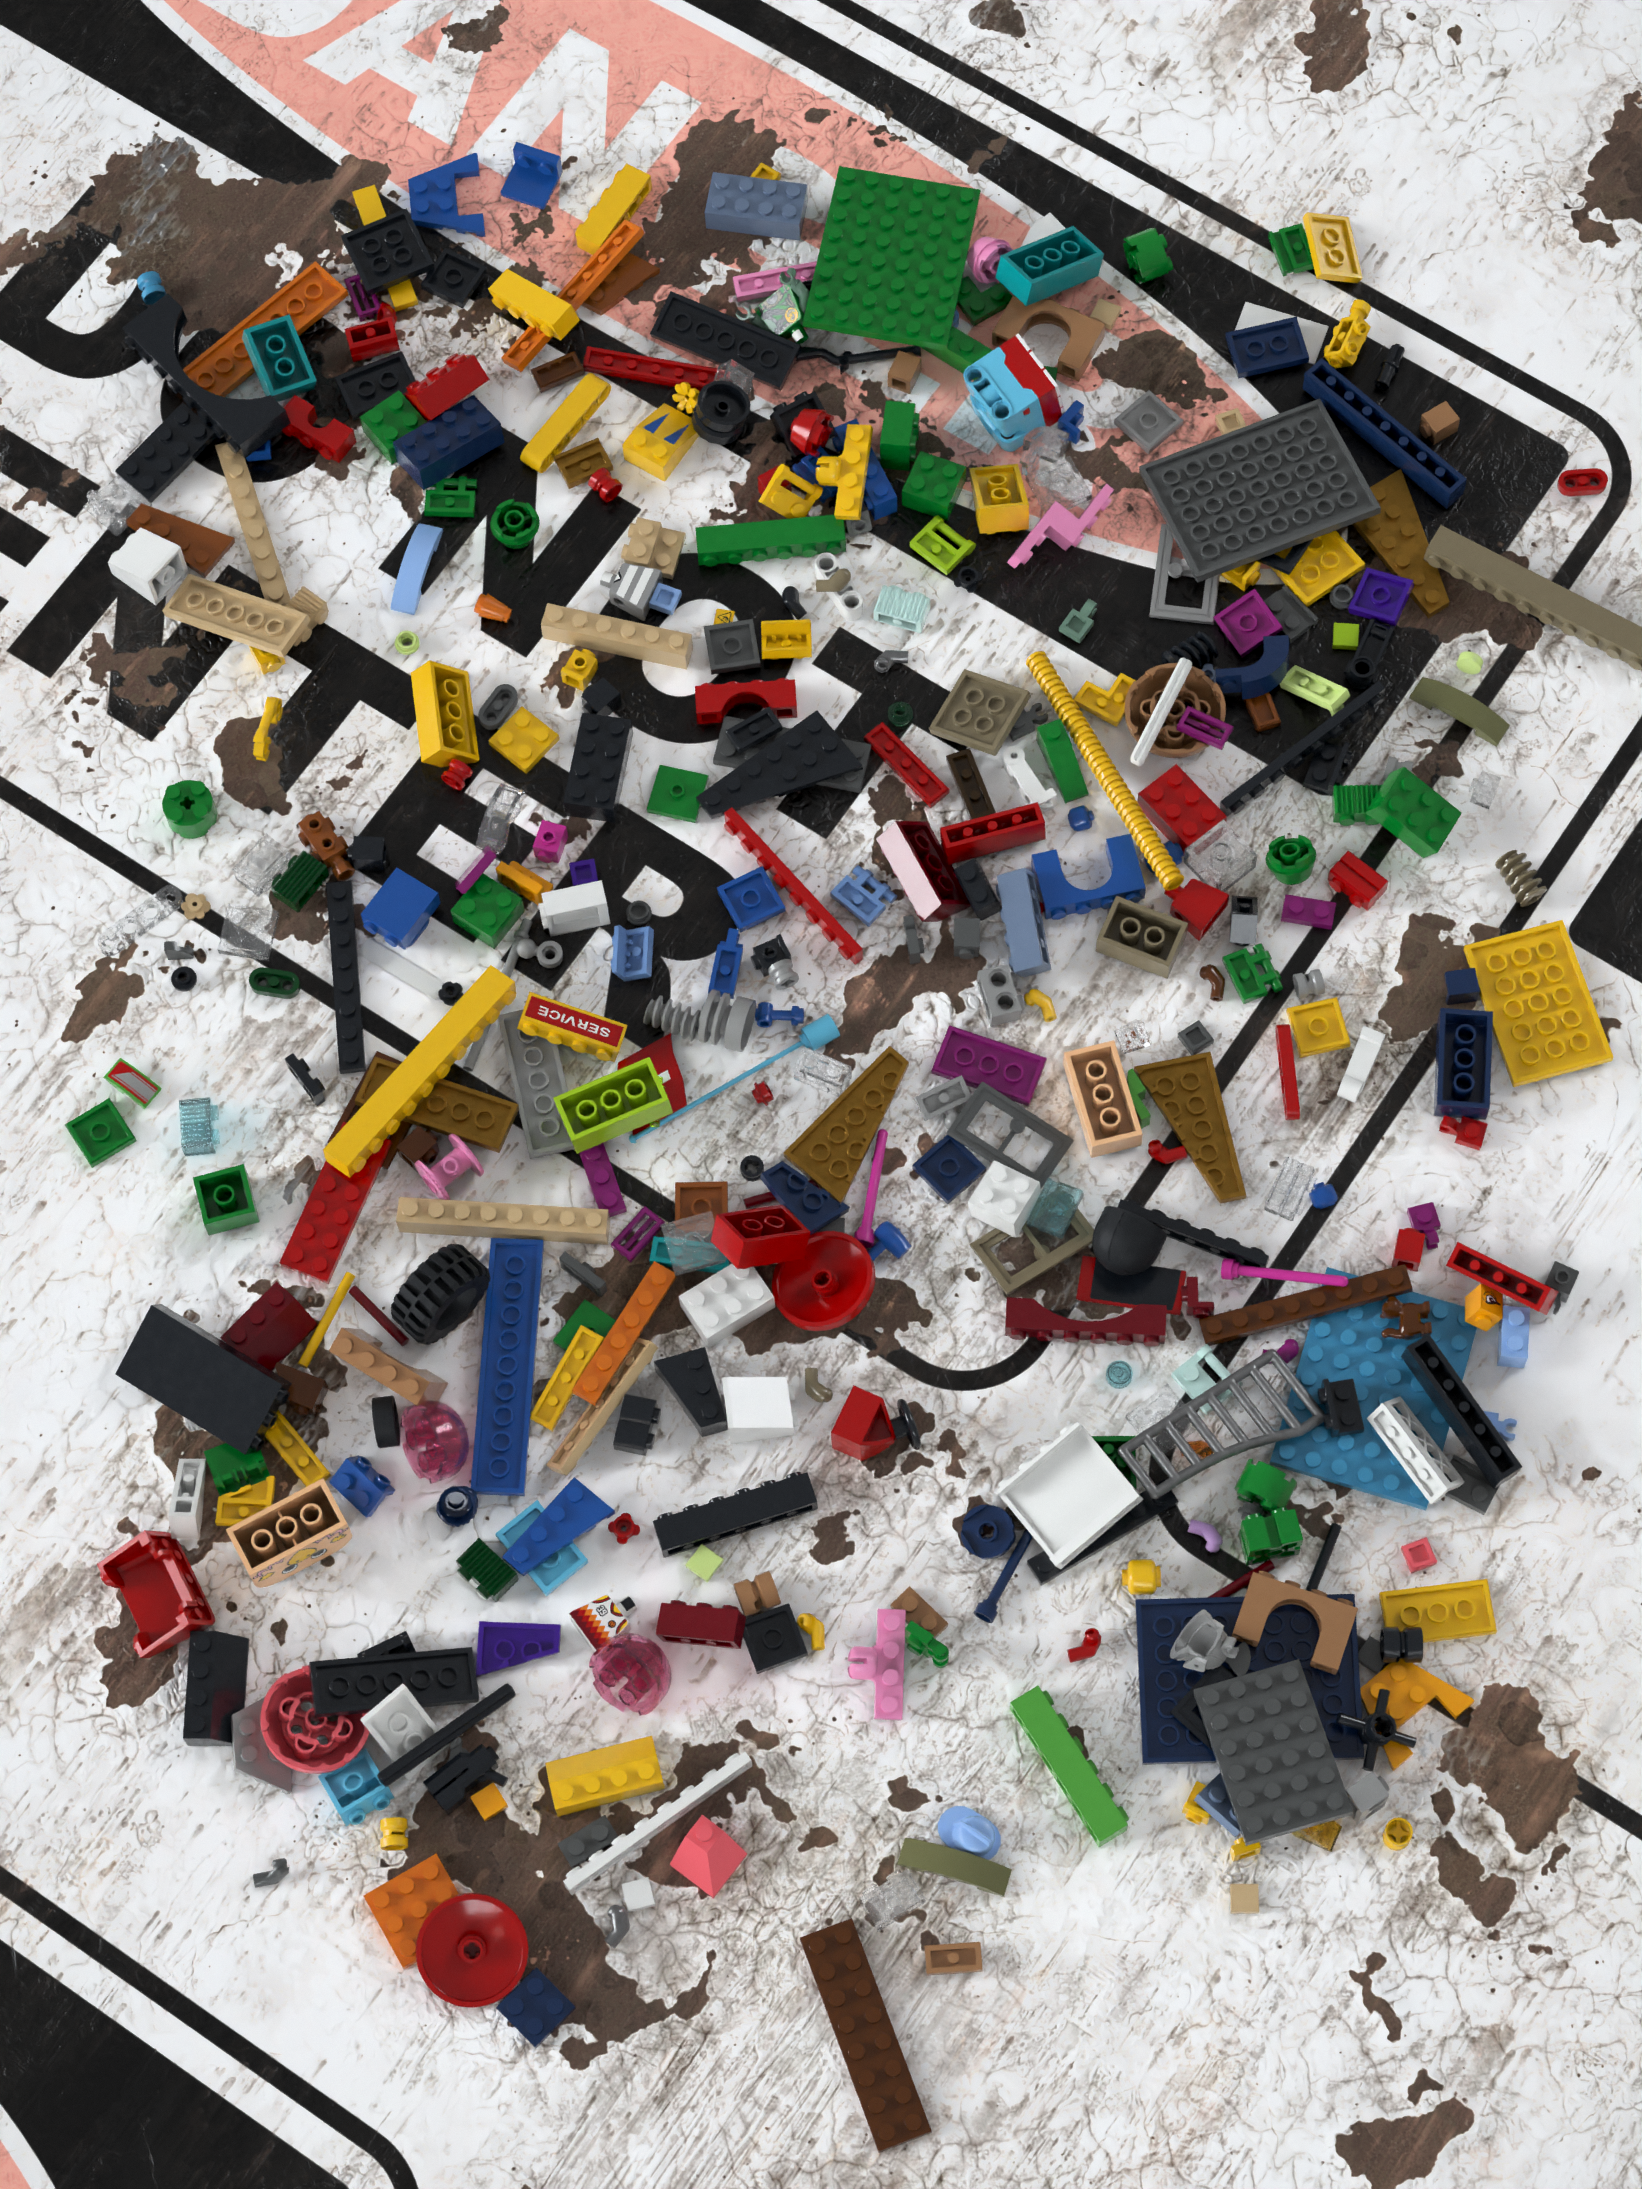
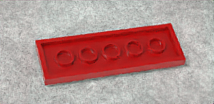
M343 1122L340 1130L346 1125L345 1122ZM386 1138L380 1150L375 1154L372 1153L366 1160L363 1169L355 1172L351 1178L325 1161L279 1262L281 1266L329 1284L392 1145L391 1140Z

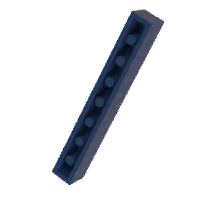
M1321 358L1305 372L1303 389L1316 400L1321 399L1325 408L1393 465L1401 469L1405 475L1442 506L1448 509L1464 494L1467 479L1325 360Z

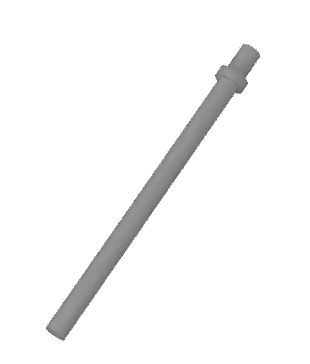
M526 918L522 920L519 930L514 933L513 937L515 940L502 970V973L509 978L519 958L516 950L518 942L530 937L528 933L533 922ZM491 1024L483 1030L481 1038L477 1042H473L463 1066L465 1070L473 1071Z

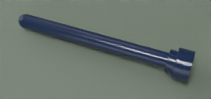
M1027 1529L1024 1530L988 1598L979 1602L973 1612L976 1617L984 1622L993 1623L998 1614L996 1611L998 1606L996 1604L1033 1538Z

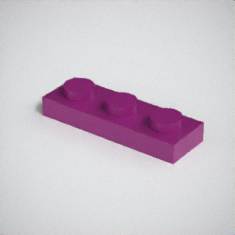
M604 1143L580 1152L579 1155L598 1209H608L610 1217L627 1212Z

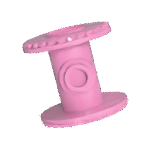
M455 1134L448 1136L454 1150L430 1169L419 1160L415 1163V1168L426 1185L439 1199L450 1200L445 1187L469 1168L479 1177L484 1174V1170L476 1156Z

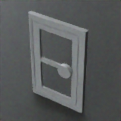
M1161 524L1149 617L1213 625L1220 574L1205 580L1202 609L1165 605L1168 575L1173 578L1194 576L1191 571L1183 570L1181 564L1177 562L1170 564L1173 536L1167 524Z

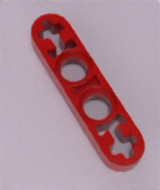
M1289 1024L1276 1025V1045L1285 1119L1299 1120L1300 1105L1291 1029Z

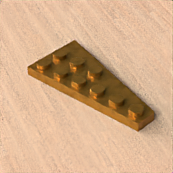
M1399 469L1370 487L1381 507V513L1352 525L1393 575L1413 580L1414 587L1410 597L1429 619L1448 607L1450 601L1438 568L1431 566L1427 561L1423 560L1429 544L1402 470Z
M889 1046L783 1152L784 1157L810 1180H813L821 1189L823 1188L829 1192L830 1197L839 1203L844 1201L905 1075L909 1061Z
M1211 1052L1134 1066V1072L1180 1143L1184 1146L1219 1203L1246 1199V1192Z

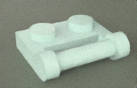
M1208 1344L1199 1349L1195 1355L1172 1372L1171 1375L1192 1400L1216 1385L1199 1365L1203 1360L1207 1362L1222 1380L1231 1375L1212 1353L1213 1349ZM1228 1389L1219 1396H1217V1398L1222 1403L1227 1398H1229L1232 1395V1393ZM1208 1403L1200 1407L1205 1415L1213 1411Z

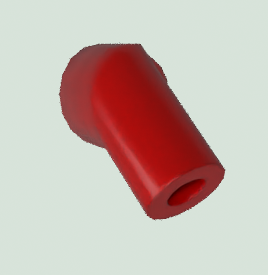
M1152 1140L1148 1144L1149 1155L1163 1164L1187 1158L1183 1145L1169 1150L1162 1145L1160 1140Z

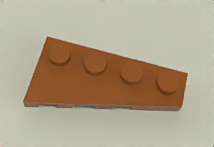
M142 503L126 520L127 526L135 531L141 527L180 546L186 565L204 578L235 543L234 537Z

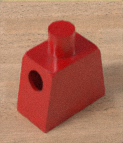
M1191 879L1184 888L1179 886L1176 889L1164 891L1166 896L1174 900L1171 904V916L1187 922V931L1198 941L1203 938L1226 909L1229 901L1227 893L1197 879Z

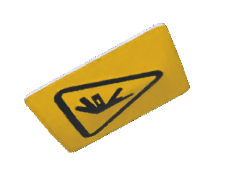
M716 609L714 625L733 622L735 611Z

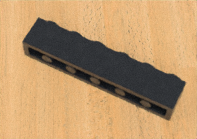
M1427 1334L1409 1345L1401 1355L1402 1359L1493 1489L1514 1477L1520 1471L1522 1465L1431 1336Z
M794 1472L787 1475L784 1480L777 1482L775 1480H768L760 1484L758 1488L752 1490L750 1488H743L727 1498L718 1496L710 1499L708 1504L701 1506L693 1504L676 1514L672 1512L661 1514L657 1517V1520L653 1521L663 1558L697 1548L701 1544L707 1545L817 1510L818 1504L808 1472L803 1474L801 1472Z

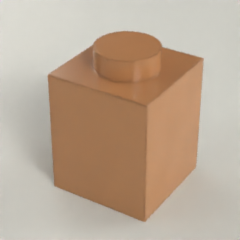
M898 351L888 372V387L911 394L921 373V358L910 352Z
M1444 401L1422 414L1419 430L1425 439L1428 438L1434 445L1458 431L1460 418L1447 401Z

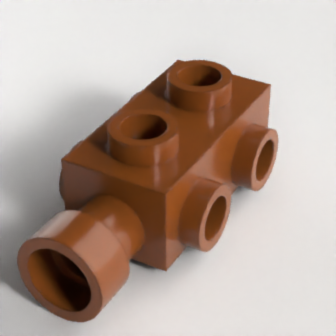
M320 811L305 816L298 823L301 832L298 834L301 843L304 847L310 845L313 850L310 853L311 856L325 864L327 869L333 868L332 873L338 881H346L351 878L355 873V869L349 861L345 860L348 857L346 853L348 845L342 835L337 837L334 833L336 828L329 817L324 818Z

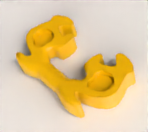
M267 697L263 716L253 739V742H255L253 755L256 757V760L266 762L269 757L270 750L268 748L269 744H271V738L267 737L270 724L277 725V721L281 719L283 712L281 698Z

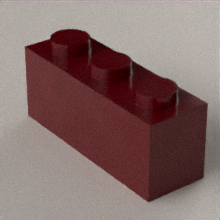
M671 1600L670 1603H661L656 1635L663 1642L741 1649L746 1617L738 1610V1607L732 1605L714 1608L708 1603L699 1602L696 1606L687 1605L686 1602L680 1600Z

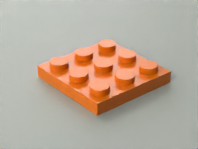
M436 1853L363 1896L403 1969H406L417 1962L416 1942L425 1918L438 1904L450 1897L459 1895Z

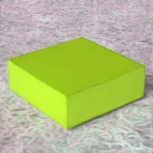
M1334 623L1332 649L1357 650L1359 624Z

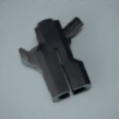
M462 1738L454 1739L450 1743V1757L447 1763L423 1781L428 1792L438 1801L437 1803L447 1815L466 1802L467 1792L478 1783L490 1780L501 1787L506 1785L508 1777L495 1771L498 1768L496 1761L500 1758L490 1745L485 1748L481 1744L469 1753L465 1748H462Z

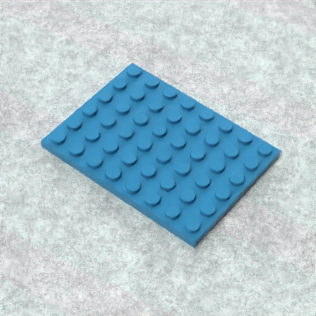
M1327 1267L1325 1274L1345 1276L1348 1279L1359 1277ZM1416 1292L1395 1296L1404 1304H1422L1425 1301H1429L1430 1314H1428V1319L1420 1320L1422 1323L1431 1322V1338L1460 1379L1463 1380L1477 1327L1465 1322V1307ZM1388 1299L1313 1318L1295 1376L1325 1414V1405L1320 1404L1317 1389L1321 1388L1322 1380L1328 1379L1329 1382L1353 1379L1364 1432L1332 1438L1330 1429L1326 1430L1323 1422L1303 1436L1276 1442L1270 1465L1426 1511L1429 1501L1367 1420V1417L1383 1402L1401 1396L1443 1452L1450 1426L1401 1357L1405 1349L1421 1339V1337L1414 1340L1382 1337L1381 1333L1386 1328L1399 1329V1318H1380L1382 1305ZM1291 1388L1287 1406L1298 1421L1303 1423L1313 1415ZM1395 1406L1394 1408H1395V1410L1398 1412V1414L1402 1415V1414L1400 1413V1411L1397 1409V1407ZM1282 1419L1279 1431L1290 1428L1284 1419ZM1411 1430L1415 1436L1419 1437L1415 1431Z

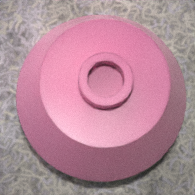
M982 237L973 243L968 251L967 262L977 281L987 285L992 282L999 283L995 277L1000 257L1013 250L1007 241L992 237Z

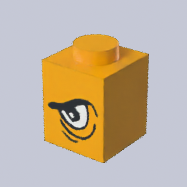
M1481 1283L1465 1296V1322L1487 1332L1503 1318L1502 1293Z

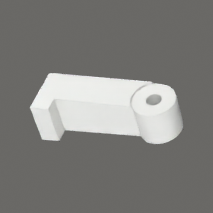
M1010 746L1005 749L1003 753L1004 769L1026 804L1038 802L1042 813L1056 807L1057 794L1053 788L1045 791L1025 761L1024 750L1018 746Z
M1363 1026L1337 1096L1356 1103L1383 1046L1385 1034Z

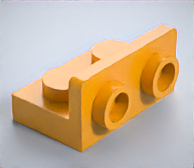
M501 861L496 867L500 883L536 905L543 903L541 893L552 891L554 888L552 883L515 861H511L509 865Z

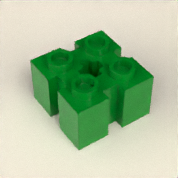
M1278 1508L1271 1512L1272 1516L1263 1517L1260 1513L1248 1515L1245 1517V1520H1242L1238 1536L1246 1566L1263 1563L1273 1558L1281 1559L1299 1555L1303 1537L1295 1509Z

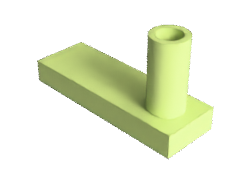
M1294 665L1287 672L1285 678L1280 683L1282 689L1329 710L1331 716L1344 708L1343 703L1350 697L1347 688L1297 665Z

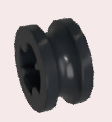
M750 1155L742 1160L740 1169L743 1178L752 1182L760 1179L761 1173L764 1172V1165L759 1157ZM748 1164L758 1165L759 1167H756L757 1172L752 1173L751 1170H748Z

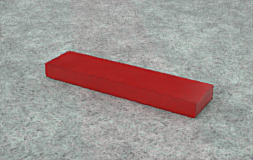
M883 722L864 736V741L867 744H871L872 750L930 808L950 793V789Z

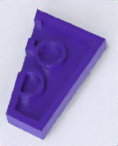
M479 1621L476 1677L560 1653L561 1625Z

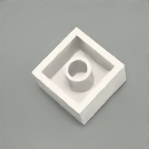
M994 1160L968 1201L970 1216L1016 1238L1042 1197L1040 1182Z

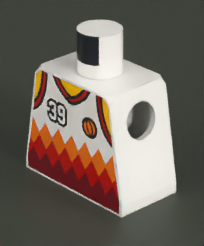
M605 1594L570 1611L568 1615L580 1635L597 1658L601 1660L630 1632V1623L625 1617L637 1610V1607L629 1596L615 1604L611 1597Z

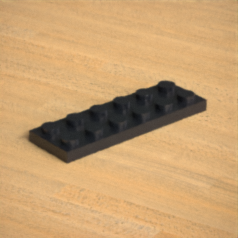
M670 291L650 332L651 337L780 391L802 349L801 345L672 291Z
M472 1647L312 1661L308 1665L315 1718L368 1713L402 1683L408 1688L422 1708L477 1703L479 1701Z

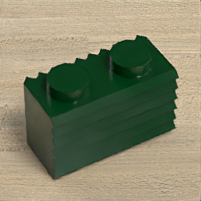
M304 850L299 856L294 855L288 863V869L283 875L278 874L272 882L271 889L274 897L297 913L300 912L307 901L310 900L313 894L329 877L327 866Z
M480 1538L456 1560L459 1567L457 1570L459 1575L467 1582L472 1579L478 1585L476 1590L486 1600L491 1597L495 1602H498L519 1580L517 1573Z

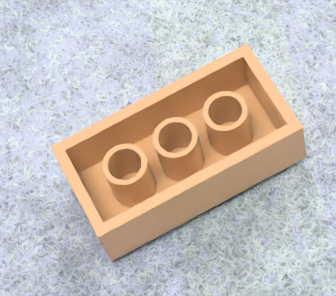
M1115 1041L1064 1052L1063 1066L1090 1157L1093 1158L1141 1146L1143 1133Z

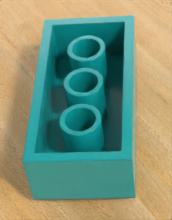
M1071 226L1001 255L995 278L1025 306H1028L1097 277L1104 253L1079 230Z

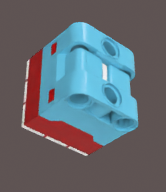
M1019 333L968 366L963 373L966 387L971 394L970 401L975 414L1004 451L1013 452L1057 423L1058 419L1065 413L1058 384ZM1014 435L1011 439H1004V437Z

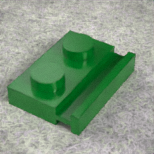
M1302 223L1279 229L1278 232H1268V239L1283 277L1287 276L1288 273L1293 272V274L1314 269L1307 235Z

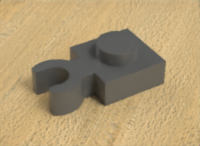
M1041 703L1034 704L1028 712L1023 709L1009 733L1012 741L1034 732V724H1044L1048 721L1047 713L1042 716L1036 714V712L1042 710Z
M903 916L910 964L920 963V953H924L923 939L917 937L914 916Z

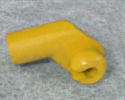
M1031 989L1024 995V1001L1027 1005L1033 1006L1036 1004L1041 1008L1045 1022H1051L1057 1018L1049 996L1038 989Z

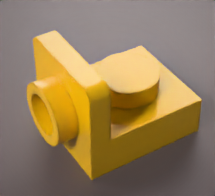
M1255 561L1254 564L1248 563L1224 572L1221 576L1245 592L1250 585L1254 586L1260 579L1261 563Z
M1196 1781L1187 1802L1183 1806L1182 1813L1186 1814L1185 1818L1192 1823L1200 1825L1202 1822L1207 1825L1211 1815L1194 1801L1198 1793L1206 1785Z

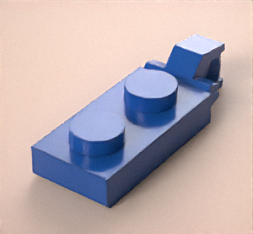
M729 928L726 942L720 941V944L717 945L708 994L712 989L720 991V997L726 992L730 993V999H734L743 956V944H738L740 936L738 929Z

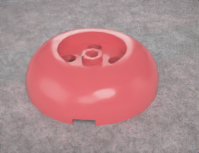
M303 1666L301 1669L288 1674L286 1673L276 1680L264 1698L260 1724L267 1747L280 1762L299 1772L322 1774L345 1766L360 1753L369 1735L368 1729L360 1719L367 1713L339 1715L338 1719L332 1722L327 1717L315 1718L314 1707L308 1711L302 1710L301 1704L310 1702L313 1707L308 1666ZM311 1721H316L318 1724L316 1726L312 1725ZM299 1726L302 1729V1733L294 1734L291 1732V1728ZM325 1736L328 1739V1743L325 1745L320 1744L317 1738Z

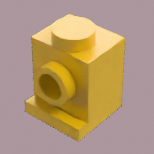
M249 646L250 652L263 674L277 671L282 665L286 664L283 657Z
M575 649L565 667L561 669L562 682L584 691L598 670L595 654L587 649H582V651Z

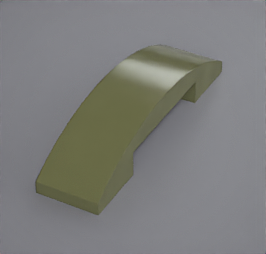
M1422 677L1409 699L1429 710L1435 707L1475 729L1476 736L1496 747L1510 727L1503 718L1477 699L1450 685L1433 679Z
M905 1838L897 1863L899 1866L922 1873L926 1871L973 1885L979 1890L1002 1897L1005 1895L1012 1869L967 1852L912 1838Z

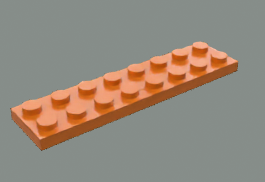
M315 261L192 361L183 371L194 383L204 390L225 397L255 373L242 340L244 329L290 314L297 334L300 336L348 296V291Z

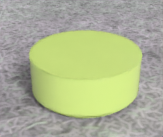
M1467 651L1459 655L1456 665L1464 673L1477 674L1482 668L1483 660L1478 654Z

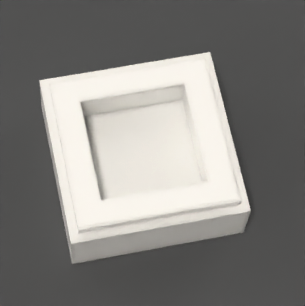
M649 1877L622 1884L628 1913L655 1906Z

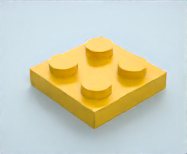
M521 706L488 742L492 748L527 774L560 740V737L555 731Z

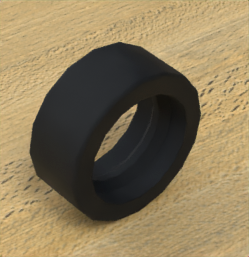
M394 1396L372 1398V1418L377 1446L379 1448L400 1446V1426Z

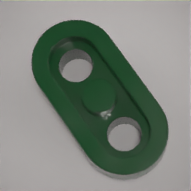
M261 967L253 970L249 976L251 989L259 995L291 999L297 996L301 989L299 978L293 972ZM261 981H267L266 985H259ZM286 985H292L291 989H284Z

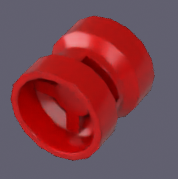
M605 467L598 469L588 482V485L594 491L600 492L599 495L605 502H610L616 498L623 487L619 480L611 477V473Z

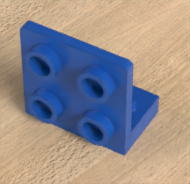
M516 142L513 148L515 164L501 190V196L543 210L563 173L561 157Z

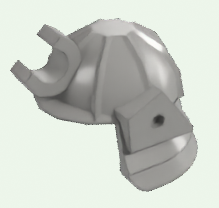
M1203 1609L1183 1628L1172 1646L1170 1658L1185 1661L1184 1668L1204 1673L1205 1670L1221 1666L1227 1657L1236 1658L1239 1647H1234L1237 1640L1234 1637L1227 1636L1224 1632V1625L1213 1619L1211 1614Z

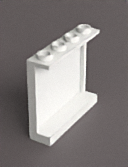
M1079 1422L1075 1424L1070 1423L1060 1431L1061 1436L1054 1442L1050 1440L1040 1448L1039 1451L1041 1453L1034 1459L1028 1458L1019 1466L1020 1471L1013 1477L1011 1475L1005 1477L998 1484L1000 1488L995 1491L1059 1569L1067 1565L1143 1500L1141 1495Z

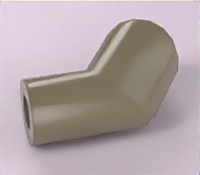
M843 568L836 571L829 580H817L816 591L840 592L849 583L851 572Z
M806 1368V1394L816 1402H829L832 1399L833 1393L830 1388H826L818 1382V1369Z

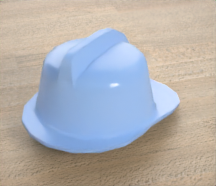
M955 1806L947 1809L939 1819L938 1833L941 1840L948 1847L987 1860L992 1859L997 1854L1001 1845L999 1831L991 1821L976 1811L965 1806Z

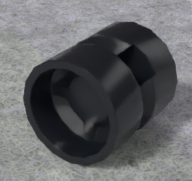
M1381 1627V1661L1383 1663H1398L1400 1658H1403L1406 1663H1421L1423 1658V1633L1421 1627H1405L1403 1631H1400L1398 1627Z

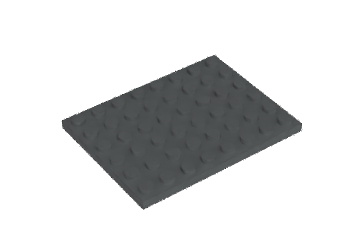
M1321 399L1139 466V473L1197 583L1381 513L1378 501Z

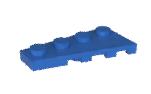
M574 1477L502 1558L519 1574L525 1576L550 1559L554 1553L563 1547L569 1546L573 1543V1540L583 1533L595 1528L599 1522L614 1515L615 1510Z

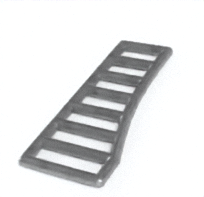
M1270 1349L1118 1448V1454L1153 1499H1158L1184 1481L1227 1458L1274 1442L1303 1436L1324 1422L1323 1414L1325 1413L1277 1351ZM1272 1362L1313 1416L1300 1423L1259 1369ZM1251 1376L1290 1428L1275 1432L1238 1383ZM1229 1389L1264 1435L1249 1439L1217 1396ZM1208 1403L1238 1443L1224 1448L1197 1414L1196 1410ZM1187 1417L1214 1453L1200 1459L1174 1424ZM1166 1431L1191 1465L1178 1472L1153 1438ZM1143 1444L1169 1477V1479L1158 1486L1155 1485L1131 1453Z

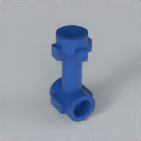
M761 1002L758 1004L755 1012V1021H757L759 1027L763 1028L772 1026V1020L791 1021V1025L798 1026V1023H804V1008L792 1006V1010H773L771 1003Z

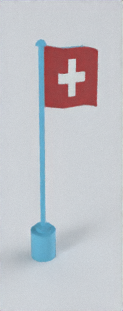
M829 1014L820 1017L800 1029L802 1034L799 1035V1042L688 1105L684 1081L673 1053L672 1034L669 1033L618 1062L617 1070L650 1057L667 1094L673 1113L632 1130L633 1135L629 1136V1141L637 1143V1139L801 1046H804L805 1049L810 1048L812 1051L824 1046L840 1036L836 1024Z

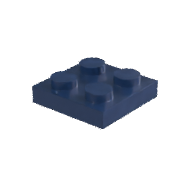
M946 1135L912 1165V1169L947 1204L986 1172V1167L963 1144L949 1135Z
M536 1967L496 2009L536 2049L576 2007Z

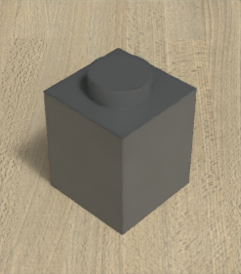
M954 918V956L961 959L979 957L980 918Z

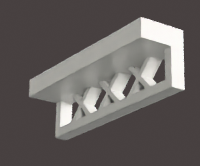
M1401 1396L1383 1402L1367 1417V1420L1430 1504L1436 1503L1448 1491L1460 1487L1465 1482ZM1395 1406L1397 1407V1409L1400 1411V1413H1401L1402 1415L1398 1414V1412H1397V1411L1395 1410V1408H1394ZM1411 1430L1415 1431L1419 1437L1415 1436ZM1444 1473H1446V1474L1449 1476V1478L1452 1480V1482H1450V1481L1447 1479V1477L1444 1475Z

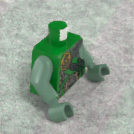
M788 268L787 273L791 278L787 277L784 272H781L779 280L784 285L754 309L756 313H752V308L748 303H743L742 308L747 310L748 313L743 314L737 310L736 316L740 320L749 319L750 324L785 339L792 337L795 343L801 344L809 338L803 328V319L810 291L799 279L796 280V270Z

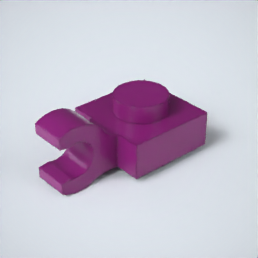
M1430 1202L1408 1208L1407 1214L1412 1228L1425 1234L1424 1241L1427 1250L1438 1248L1437 1243L1440 1241L1436 1230L1440 1229L1441 1224L1434 1203Z

